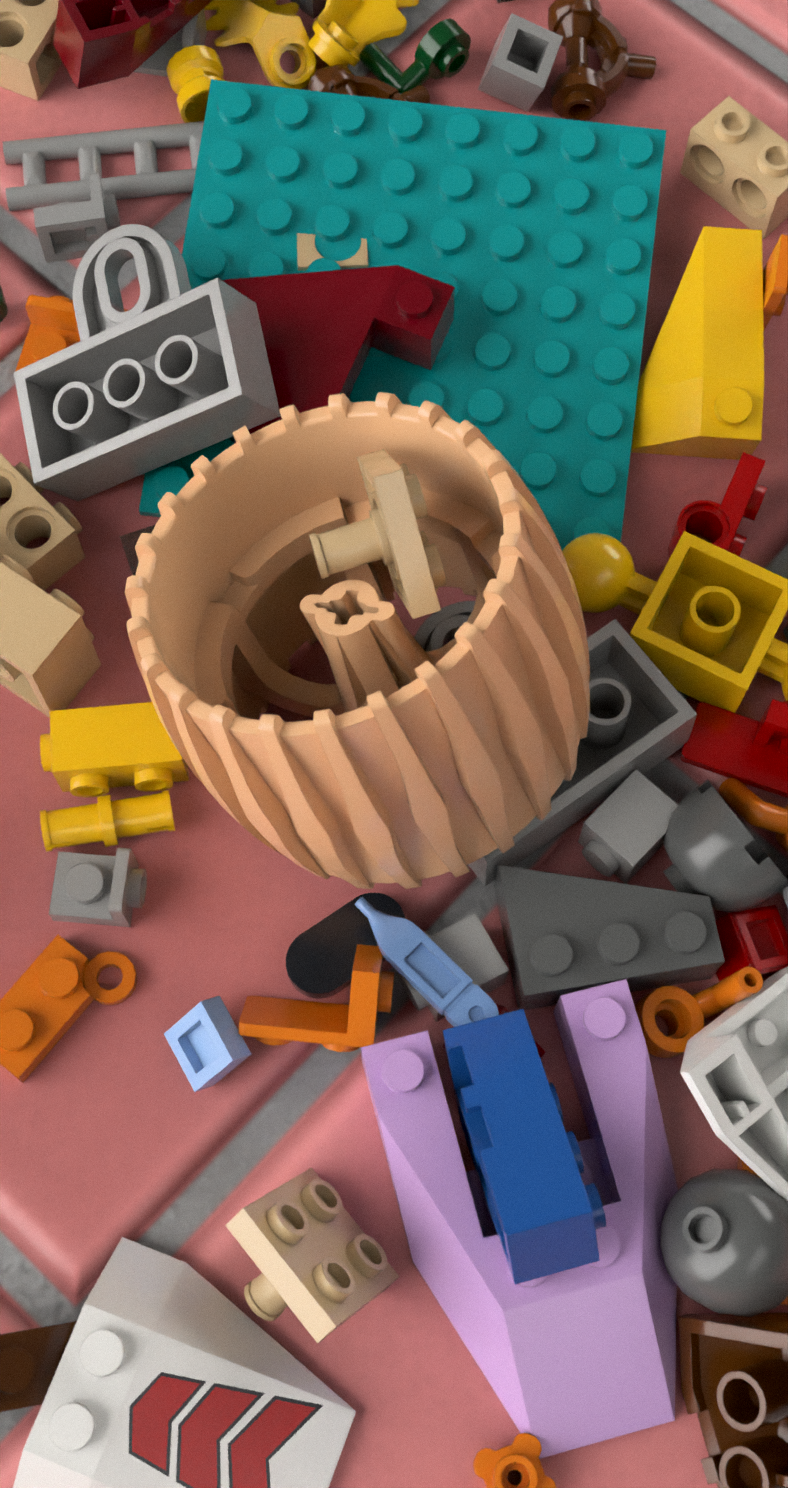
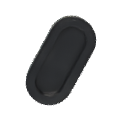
M365 893L354 898L300 934L291 943L286 954V969L292 985L303 995L317 999L331 997L349 986L352 979L357 944L378 946L368 918L355 906V903L358 899L364 897L376 910L392 916L405 918L401 906L385 894Z

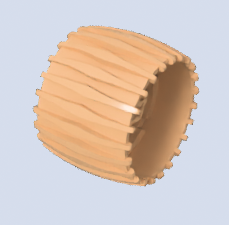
M379 392L375 401L351 402L344 393L329 395V406L299 413L294 404L281 408L279 410L282 420L271 423L252 434L249 433L246 426H243L232 432L236 443L224 450L212 461L201 455L191 464L194 477L185 484L177 495L170 492L164 494L157 504L161 517L157 521L152 533H141L137 541L135 551L139 563L136 575L127 577L125 596L132 618L127 621L126 625L137 665L157 715L170 739L193 774L239 824L269 848L286 856L312 874L324 879H328L333 875L344 879L357 888L373 889L375 883H399L405 889L421 887L422 879L442 875L450 871L455 877L470 872L468 864L488 855L497 848L504 854L515 845L513 837L525 828L535 817L542 821L550 812L552 796L563 780L571 781L576 770L577 748L580 739L587 737L590 711L588 640L575 583L553 529L540 505L519 474L475 425L468 420H464L461 423L452 420L440 405L426 400L420 407L402 404L393 393ZM383 449L398 465L405 463L410 475L416 474L419 480L428 516L416 519L419 532H425L429 545L433 543L436 545L446 577L447 585L445 587L461 588L465 595L477 596L470 617L456 631L454 639L443 647L428 652L420 646L406 629L394 605L388 602L396 598V591L393 587L388 565L384 564L383 559L330 574L329 577L322 579L309 538V534L322 533L370 518L369 511L372 509L357 457ZM319 640L327 654L336 684L324 685L310 682L288 673L291 668L288 659L305 641L313 645ZM269 703L294 713L313 717V720L284 722L279 715L263 714L260 720L258 719L260 713L267 711Z

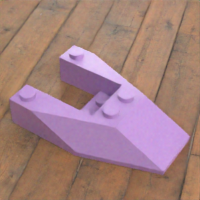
M626 979L561 995L553 1011L590 1139L578 1142L584 1164V1173L580 1175L584 1185L595 1184L606 1217V1227L596 1229L600 1261L516 1285L514 1284L476 1170L465 1171L428 1030L361 1047L362 1064L412 1261L519 1432L531 1434L539 1440L542 1447L539 1459L675 1421L677 1284L667 1273L660 1248L662 1218L672 1196L678 1191L648 1049Z

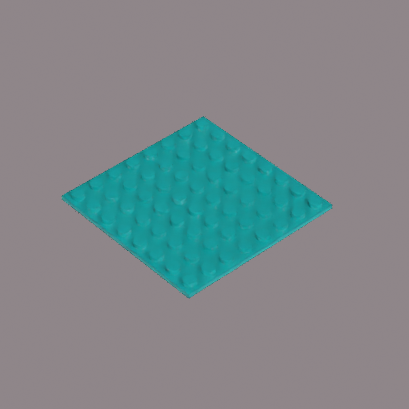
M211 80L182 250L190 287L192 290L216 278L226 280L357 269H341L335 261H343L354 256L361 246V238L367 239L368 267L399 265L454 286V319L432 369L428 370L371 347L348 399L351 402L375 401L377 394L384 392L395 394L402 404L420 407L425 400L440 405L452 420L458 423L464 420L470 421L483 433L496 450L501 452L540 505L556 535L561 550L577 537L590 533L606 534L621 542L666 130ZM297 233L316 235L315 247L319 254L324 257L313 261L307 270L298 271ZM225 439L145 473L139 506L140 515L161 517L157 506L158 502L166 492L177 495L185 484L194 477L191 464L201 455L212 461L234 443L230 439Z

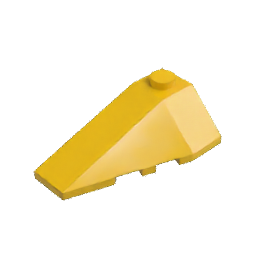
M703 226L638 383L631 446L632 453L740 460L743 452L752 455L761 442L764 400L762 230Z

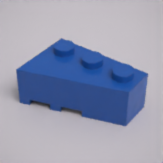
M524 1009L442 1030L461 1129L514 1284L600 1261L596 1229L606 1227V1217L602 1201L595 1184L584 1185L580 1174L584 1173V1164L578 1142L573 1131H565L563 1113L554 1084L548 1082Z

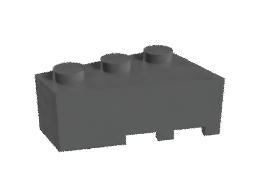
M498 865L494 890L518 1010L524 1009L525 1011L554 1006L561 995L623 979L627 980L630 992L711 979L725 962L709 896Z

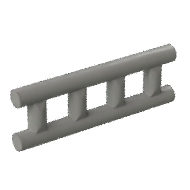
M204 121L4 141L3 152L6 165L23 163L24 186L6 188L9 211L53 206L61 202L89 201L91 196L88 174L96 173L100 174L104 194L115 193L116 200L192 192ZM189 146L192 169L158 172L156 149ZM134 152L136 175L102 177L101 155ZM78 158L80 180L46 183L45 161Z

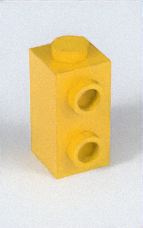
M152 702L49 711L50 733L40 735L41 763L44 772H52L62 792L70 791L74 796L89 798L105 795L109 792V788L135 786L140 791L157 792L170 789L174 785L173 782L189 781L188 765L174 746Z

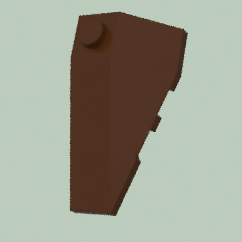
M721 1313L685 1314L679 1316L681 1391L688 1415L697 1413L709 1457L701 1459L707 1484L717 1483L718 1488H788V1313H761L753 1317Z

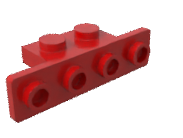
M772 699L760 721L705 702L699 703L695 710L697 717L689 740L684 744L680 753L681 761L728 778H735L742 783L788 798V700L781 702Z

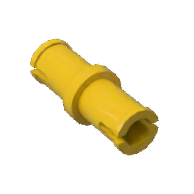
M169 790L162 791L163 793L113 801L111 795L97 796L98 803L50 811L40 810V824L45 850L48 852L57 848L104 841L105 847L118 845V838L167 830L169 832L175 831Z

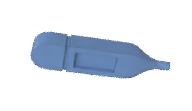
M364 897L357 900L355 906L368 918L382 956L441 1015L444 1014L446 1020L453 1027L499 1015L497 1005L492 998L477 984L474 985L473 980L417 925L405 918L392 916L376 910Z

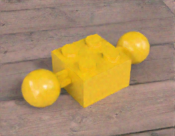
M686 531L683 532L657 582L635 572L630 552L619 540L601 533L585 534L572 540L562 550L575 583L582 611L598 613L608 611L620 605L639 614L629 635L676 690L701 702L736 713L756 672H760L780 682L784 698L788 700V644L774 638L788 610V579Z

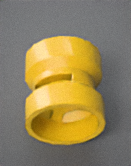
M193 45L176 52L166 67L171 88L178 94L176 98L177 106L185 123L204 121L211 80L225 81L223 79V67L216 51L205 45Z

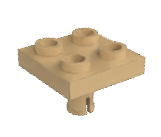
M384 449L357 457L372 509L369 511L370 518L322 533L309 534L322 579L329 577L330 574L383 559L384 564L388 565L393 587L413 619L441 611L435 589L446 586L447 582L436 545L434 543L429 545L425 532H419L416 519L426 517L428 513L416 474L410 475L407 465L405 463L398 465Z
M312 1167L247 1205L225 1225L262 1272L257 1278L250 1281L244 1289L245 1299L250 1309L260 1318L274 1321L289 1306L317 1343L379 1296L400 1277L388 1263L386 1254L380 1244L363 1232L343 1207L338 1192L328 1182L322 1180Z

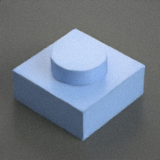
M220 996L199 1002L164 1033L194 1092L214 1086L251 1055L243 1037L238 1034V1028Z

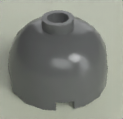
M708 779L680 801L679 806L672 813L663 840L665 850L672 862V865L665 869L663 873L678 892L709 896L713 909L733 913L750 910L762 904L788 885V880L730 809V806Z
M711 1169L690 1178L672 1196L661 1221L660 1248L667 1273L686 1296L717 1313L753 1317L779 1306L788 1297V1202L758 1175L748 1170Z

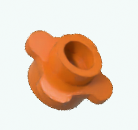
M520 1433L515 1436L511 1445L501 1447L496 1451L491 1448H483L478 1451L474 1458L473 1470L478 1477L484 1479L486 1488H556L554 1480L545 1475L540 1462L541 1444L531 1434ZM511 1470H518L521 1473L522 1478L517 1485H512L508 1481V1473Z

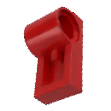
M743 452L721 504L709 500H698L686 505L682 509L668 546L669 558L684 531L690 534L699 533L705 535L711 540L713 545L740 556L747 537L736 532L742 517L752 521L755 520L768 487L757 482L766 460Z

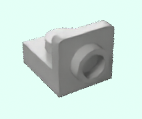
M99 173L88 174L91 200L75 203L61 202L53 206L33 208L35 228L46 263L83 258L90 246L100 236L113 228L121 226L115 193L104 194Z
M117 848L116 856L58 851L49 916L53 921L130 927L133 908H142L144 905L147 888L146 869H139V864L130 848Z

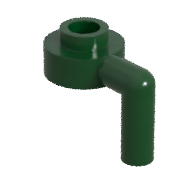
M445 19L434 25L424 35L417 46L415 61L404 72L374 43L364 48L360 54V61L379 81L395 87L401 94L414 87L423 85L429 78H449L460 72L469 59L468 50L471 38L454 19Z

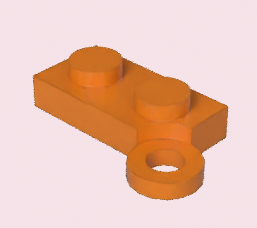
M57 934L0 1000V1064L24 1083L94 1000L103 1005H116L128 999L137 984V973L128 957L119 952L107 951L96 955L89 961L85 955ZM116 967L121 970L123 975L120 985L111 990L101 988L98 982L100 973L105 968Z

